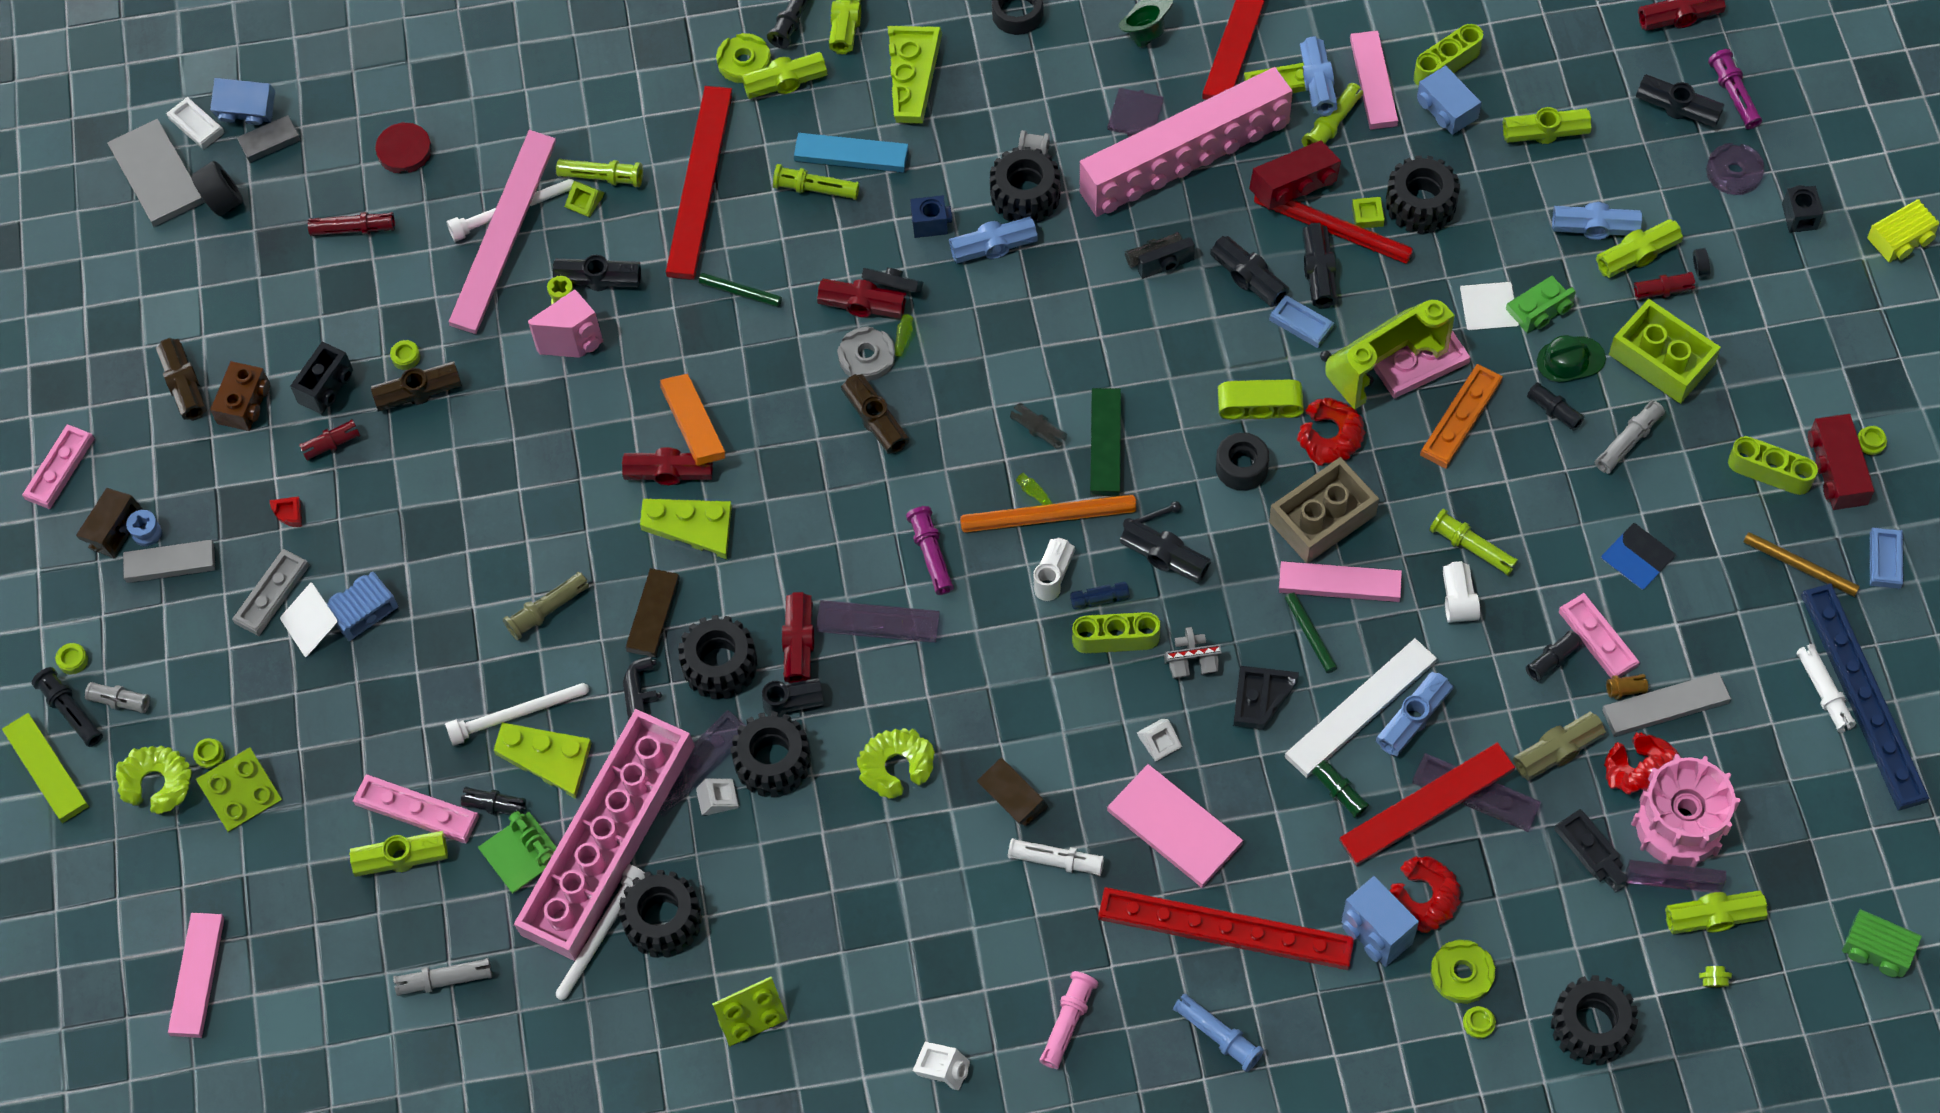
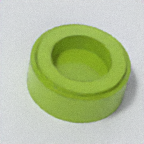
M399 341L390 351L392 362L398 369L408 370L414 368L420 361L419 349L412 341Z
M68 643L57 651L55 661L62 672L73 675L84 670L88 663V655L81 645Z

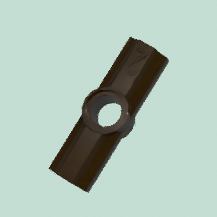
M164 339L156 347L165 371L163 372L164 379L171 395L175 397L179 412L184 420L194 421L202 418L207 409L198 388L200 386L191 363L187 360L183 345L179 339Z
M453 361L426 370L410 368L400 378L371 386V392L379 412L408 402L416 405L423 404L430 399L431 395L460 387L462 384Z
M854 374L847 378L845 383L841 385V390L862 418L864 427L873 433L887 454H896L903 450L905 445L909 443V438L888 410L886 401L876 394L863 374ZM873 412H878V413H880L879 415H876V416L870 415V414L873 413Z

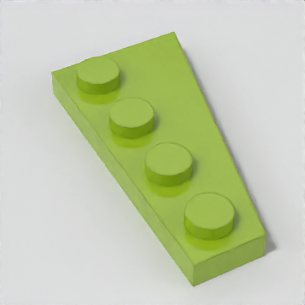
M887 26L890 42L889 54L891 56L890 69L893 83L894 118L896 123H923L942 37L941 28Z

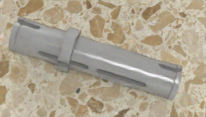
M1651 400L1637 416H1633L1628 421V426L1595 460V465L1598 469L1609 474L1642 437L1644 438L1650 433L1652 425L1665 414L1663 406L1657 401Z
M489 958L432 970L426 967L421 969L422 972L393 976L394 984L396 983V986H394L396 995L401 996L402 994L422 990L429 993L433 992V988L492 978Z

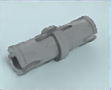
M90 682L85 691L86 701L110 705L111 709L119 710L120 708L145 713L150 704V696L148 694L127 691L123 686L119 685L110 687Z

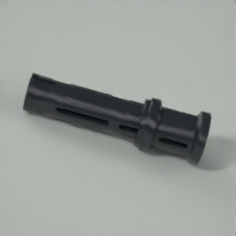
M790 0L785 11L778 14L774 29L769 30L767 34V39L772 45L781 49L788 48L791 43L790 37L793 32L798 30L800 26L799 18L809 0Z
M48 667L38 672L32 679L31 684L45 695L46 703L49 707L59 710L86 746L92 747L99 743L103 738V734L74 701L71 688L68 685H63L58 679L57 671L53 667Z

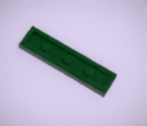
M1092 388L1090 496H1120L1121 388Z

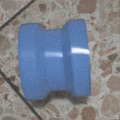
M138 510L127 519V530L132 535L136 544L151 546L160 539L162 530L152 512Z

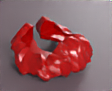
M1333 398L1317 399L1308 405L1305 412L1313 421L1332 420L1338 425L1339 432L1333 438H1323L1312 429L1313 423L1307 422L1300 426V432L1297 435V441L1300 443L1301 448L1306 449L1310 459L1319 466H1322L1324 463H1332L1339 457L1343 460L1349 459L1350 455H1353L1361 447V443L1364 440L1363 436L1366 432L1363 429V418L1356 409L1354 410L1347 404Z
M1636 732L1632 738V743L1637 753L1649 757L1645 758L1643 762H1639L1636 768H1632L1629 765L1624 745L1616 742L1607 754L1604 763L1606 767V780L1611 789L1617 787L1629 795L1639 790L1647 791L1650 784L1648 778L1652 768L1659 769L1665 763L1672 761L1675 754L1679 755L1678 751L1670 743L1653 735Z
M1415 856L1405 861L1400 867L1405 877L1411 881L1421 880L1427 882L1433 891L1432 898L1425 903L1413 901L1403 888L1405 886L1403 883L1392 884L1390 892L1419 921L1417 930L1422 933H1428L1430 930L1438 929L1439 925L1453 918V914L1461 903L1459 900L1461 894L1460 885L1456 881L1455 874L1449 871L1446 866H1443V863L1432 857L1425 856L1421 858Z

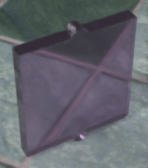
M1119 88L1107 130L1125 133L1130 137L1157 124L1164 97L1147 94L1143 90L1137 92Z

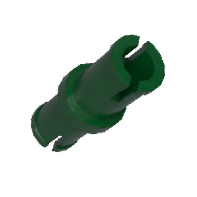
M1327 760L1322 761L1312 771V774L1330 791L1329 795L1334 800L1338 799L1354 818L1360 816L1368 808L1369 804L1350 786L1351 781L1348 778L1343 779Z

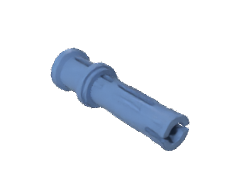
M1186 993L1181 996L1182 1002L1178 999L1173 1010L1181 1014L1218 1043L1222 1054H1229L1243 1065L1242 1069L1245 1072L1250 1071L1256 1065L1264 1052L1261 1046L1255 1047L1242 1036L1243 1033L1239 1029L1236 1030L1234 1028L1231 1030Z

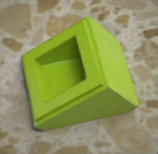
M574 181L564 207L590 217L605 192L587 184Z

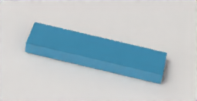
M798 133L794 161L904 172L908 155V144Z

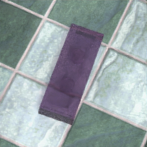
M1630 860L1625 870V876L1628 878L1626 883L1714 893L1721 892L1726 882V871L1636 860Z

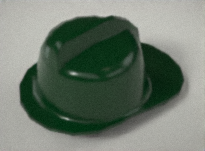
M1140 0L1128 15L1120 21L1119 28L1121 31L1128 32L1139 48H1144L1163 34L1165 28L1164 16L1173 5V0Z
M1564 335L1553 339L1551 343L1545 345L1539 351L1536 361L1542 376L1554 382H1567L1597 374L1604 367L1606 356L1601 345L1595 340L1585 336L1573 337Z

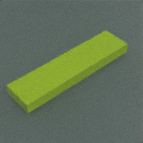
M29 713L2 728V731L62 824L89 807Z

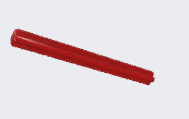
M1254 196L1255 203L1266 207L1256 196ZM1294 200L1271 209L1309 225L1310 223H1321L1327 226L1328 232L1403 263H1408L1413 254L1412 247Z

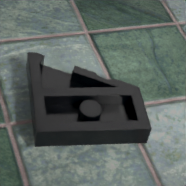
M1240 666L1233 726L1264 730L1298 682L1299 672Z

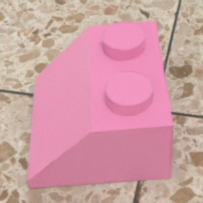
M573 290L528 320L536 350L540 355L580 358L586 353L596 350L599 344L603 342L595 311L576 290Z

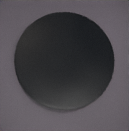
M1706 248L1695 249L1693 251V264L1697 277L1710 276V262Z

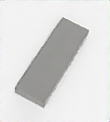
M212 540L123 552L124 580L126 583L214 571V543Z
M282 549L232 618L234 624L260 636L310 566L308 561Z

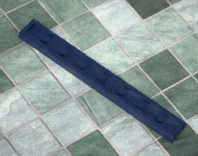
M1832 584L1804 590L1801 594L1802 600L1897 810L1927 803L1930 798Z

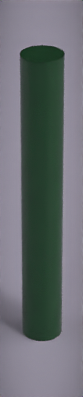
M701 273L699 277V284L768 305L779 307L782 301L781 296L712 275Z
M1294 592L1288 594L1284 598L1326 673H1332L1337 669L1335 662L1297 595Z

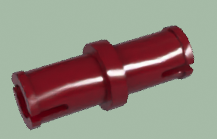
M1692 272L1667 277L1666 274L1660 275L1659 279L1634 282V294L1637 301L1661 295L1663 298L1670 297L1672 293L1695 290V285H1693L1695 284V278Z
M353 419L330 431L327 428L322 431L323 434L300 443L299 446L302 451L314 447V449L304 453L306 460L309 461L311 458L330 449L333 452L338 449L337 446L360 437L358 429L346 433V431L356 427Z

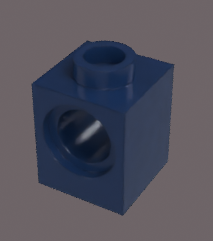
M944 195L910 199L914 238L948 234L947 223H952L951 206H945Z

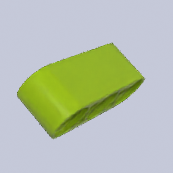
M1475 24L1463 25L1417 57L1414 71V82L1416 85L1419 86L1421 80L1445 65L1455 73L1476 59L1481 50L1483 40L1482 29Z
M1297 380L1227 381L1221 383L1217 388L1219 415L1224 419L1294 418L1304 412L1302 383Z
M1747 436L1740 437L1734 442L1728 458L1729 467L1734 472L1797 495L1809 492L1818 473L1817 464L1813 460ZM1739 453L1746 454L1749 457H1743ZM1768 464H1774L1777 468L1771 467ZM1797 474H1802L1806 478H1801Z
M1148 612L1082 616L1075 620L1072 627L1073 646L1081 653L1149 650L1157 646L1160 639L1159 618ZM1144 628H1149L1153 630V632L1150 634H1144L1140 632V630ZM1113 630H1119L1123 632V634L1114 636L1109 632ZM1082 632H1090L1093 635L1086 638L1080 636L1079 634Z

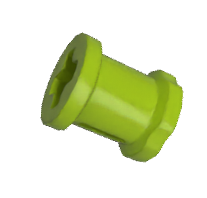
M556 276L548 282L547 291L552 297L551 305L573 291V284L566 276Z

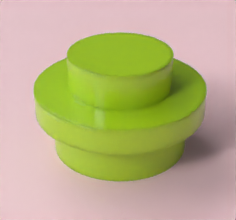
M1877 426L1865 427L1857 435L1862 452L1866 454H1879L1886 447V435Z
M209 738L199 741L193 752L195 762L200 767L206 769L218 766L225 756L223 745L218 740Z
M1724 966L1705 967L1706 972L1699 973V979H1703V987H1729V979L1732 978V973L1725 972Z
M1476 1006L1470 1008L1465 1013L1463 1028L1471 1037L1483 1039L1490 1036L1494 1031L1495 1017L1487 1008Z

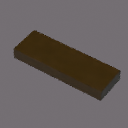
M650 568L625 647L627 652L656 658L680 580L679 574Z

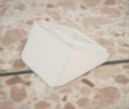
M1160 719L1137 732L1154 761H1158L1182 747L1168 719Z
M704 779L696 789L702 815H711L739 807L733 779Z

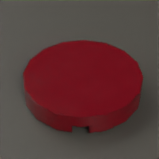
M402 122L391 125L382 131L377 138L375 150L379 162L385 169L393 173H401V171L408 170L409 173L416 171L428 161L431 155V142L428 133L421 126Z

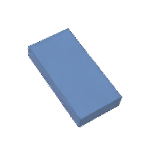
M1287 295L1283 297L1269 318V321L1316 348L1322 344L1334 327V322Z
M1872 528L1870 531V586L1901 589L1903 585V531Z

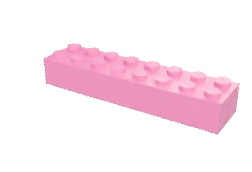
M1273 67L1080 161V194L1096 217L1104 213H1111L1129 201H1136L1143 194L1153 189L1158 190L1164 187L1166 183L1178 177L1183 178L1196 168L1207 166L1225 154H1232L1250 142H1257L1264 135L1274 130L1279 131L1283 129L1290 121L1293 91L1278 70Z
M634 710L514 922V926L521 936L573 961L577 959L622 879V873L632 861L692 753L695 745L690 733L642 711Z

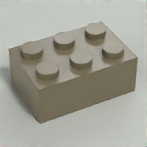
M1339 457L1272 504L1269 523L1306 563H1309L1376 516L1379 498L1347 463Z

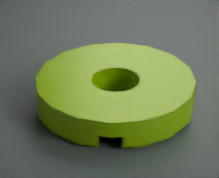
M741 33L736 34V37L732 39L729 37L718 47L716 60L719 72L726 79L735 83H743L741 75L769 67L771 54L766 42L762 38L754 34ZM743 54L750 56L747 61L737 60Z
M1455 940L1443 945L1436 953L1431 963L1430 977L1435 989L1444 998L1454 1003L1468 1004L1479 1001L1489 992L1495 979V965L1491 955L1479 947L1477 943L1469 940ZM1460 964L1466 965L1470 968L1472 975L1468 978H1460L1455 974L1454 968Z

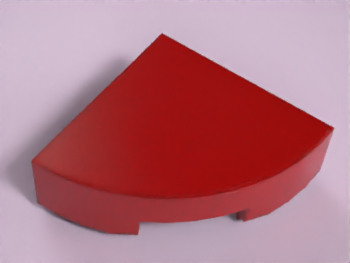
M299 496L269 500L271 509L280 522L292 527H302L301 500Z

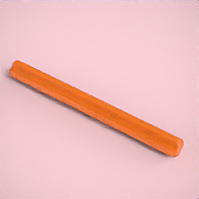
M1124 495L966 514L960 517V523L963 532L1130 513L1135 512L1137 506L1134 495Z

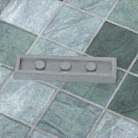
M1719 672L1605 705L1602 711L1613 736L1616 737L1728 704L1731 698Z

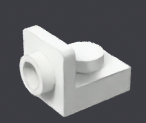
M925 1042L913 1071L920 1077L942 1081L952 1089L959 1090L963 1080L967 1077L970 1061L956 1048Z

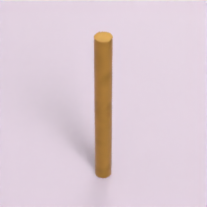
M1748 532L1743 543L1827 584L1831 583L1833 587L1855 597L1860 587Z

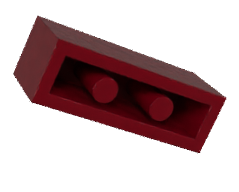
M1320 140L1253 168L1249 189L1270 210L1336 182L1341 160Z
M1851 414L1815 418L1811 430L1808 431V443L1811 448H1814L1816 453L1815 463L1818 467V473L1822 474L1824 479L1823 492L1825 498L1830 500L1833 510L1868 505L1874 493V488Z

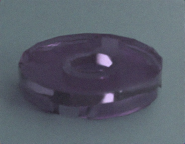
M1726 143L1717 147L1710 154L1706 167L1707 177L1712 185L1723 193L1744 195L1754 191L1761 183L1764 174V162L1758 152L1744 144L1738 146L1733 145V143ZM1738 165L1743 171L1733 172L1728 166Z

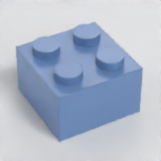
M1375 876L1346 899L1341 921L1344 931L1353 939L1357 938L1365 946L1364 949L1367 955L1373 961H1380L1385 967L1413 944L1419 923Z

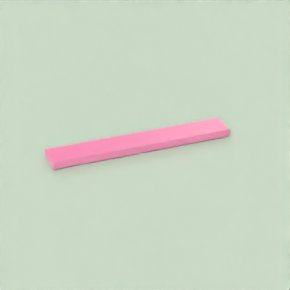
M532 130L528 131L449 319V326L477 334L556 144L555 138Z

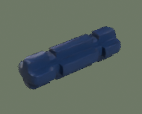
M1124 581L1114 583L1113 587L1109 584L1086 589L1087 592L1084 593L1082 590L1070 593L1073 609L1085 608L1086 604H1089L1091 607L1110 603L1115 598H1117V601L1129 598V588Z

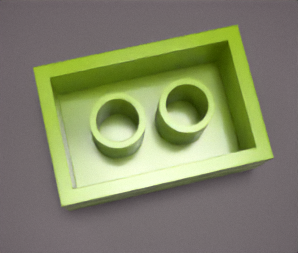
M1648 299L1614 336L1609 355L1681 404L1713 368L1721 347Z

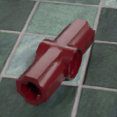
M1666 0L1641 6L1638 10L1639 23L1642 30L1645 29V31L1673 24L1677 28H1686L1694 24L1698 18L1724 13L1726 8L1725 0Z
M823 278L818 287L817 303L844 308L850 314L864 318L870 316V314H877L901 319L905 311L906 293L880 289L874 283L867 280H855L852 284Z
M663 447L656 450V453H624L622 457V475L624 480H654L658 484L668 486L675 485L680 480H712L713 462L697 465L691 453H681L678 449Z
M793 592L791 595L786 596L785 625L782 626V649L784 652V681L788 683L811 679V652H814L812 595H807L804 592Z

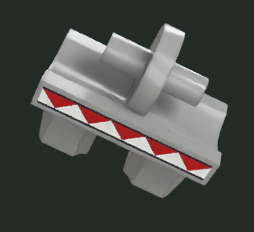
M1192 627L1185 628V637L1174 638L1176 647L1187 646V649L1168 651L1163 655L1165 664L1169 663L1173 679L1190 676L1188 660L1199 659L1201 675L1218 672V656L1221 654L1220 644L1195 648V644L1206 643L1205 634L1194 635Z

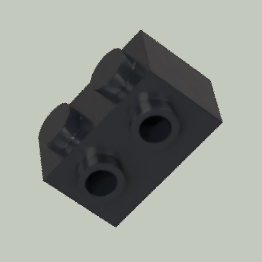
M323 341L320 343L290 385L298 404L322 415L325 409L334 403L337 392L352 376L353 368L347 353Z

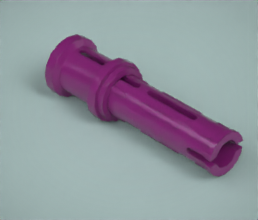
M1730 49L1720 50L1709 58L1708 63L1719 76V85L1727 89L1746 129H1753L1759 126L1763 120L1759 116L1742 82L1743 73L1740 68L1736 67L1732 59V51ZM1738 95H1741L1747 109L1744 108Z
M917 507L906 514V518L912 524L915 533L913 537L914 542L921 547L935 593L937 595H944L953 590L954 586L939 547L940 533L934 527L931 518L933 514L931 507Z

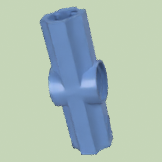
M1316 36L1308 37L1303 43H1300L1306 91L1310 93L1313 112L1321 117L1328 116L1334 110H1337L1332 65L1327 60L1324 41Z
M1602 202L1589 203L1585 207L1554 206L1552 217L1553 232L1584 233L1586 238L1592 240H1601L1609 235L1627 236L1632 231L1641 229L1642 213L1640 210L1609 209V206Z
M1027 217L1005 224H1000L998 221L984 223L976 232L949 239V245L954 262L957 264L982 256H986L989 259L1003 257L1011 248L1037 242L1038 236L1033 219Z
M1431 672L1412 696H1408L1404 700L1402 708L1376 738V742L1382 750L1389 755L1398 756L1416 733L1425 728L1427 720L1453 689V686L1446 677L1440 673ZM1408 711H1417L1421 716L1412 717L1408 714Z

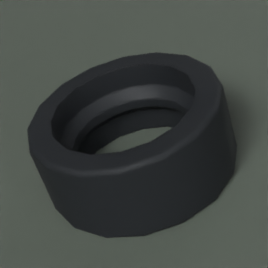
M1010 0L991 1L993 21L1005 33L1014 35L1026 34L1035 30L1042 21L1043 0H1026L1033 5L1034 9L1030 13L1018 17L1007 15L1001 9Z

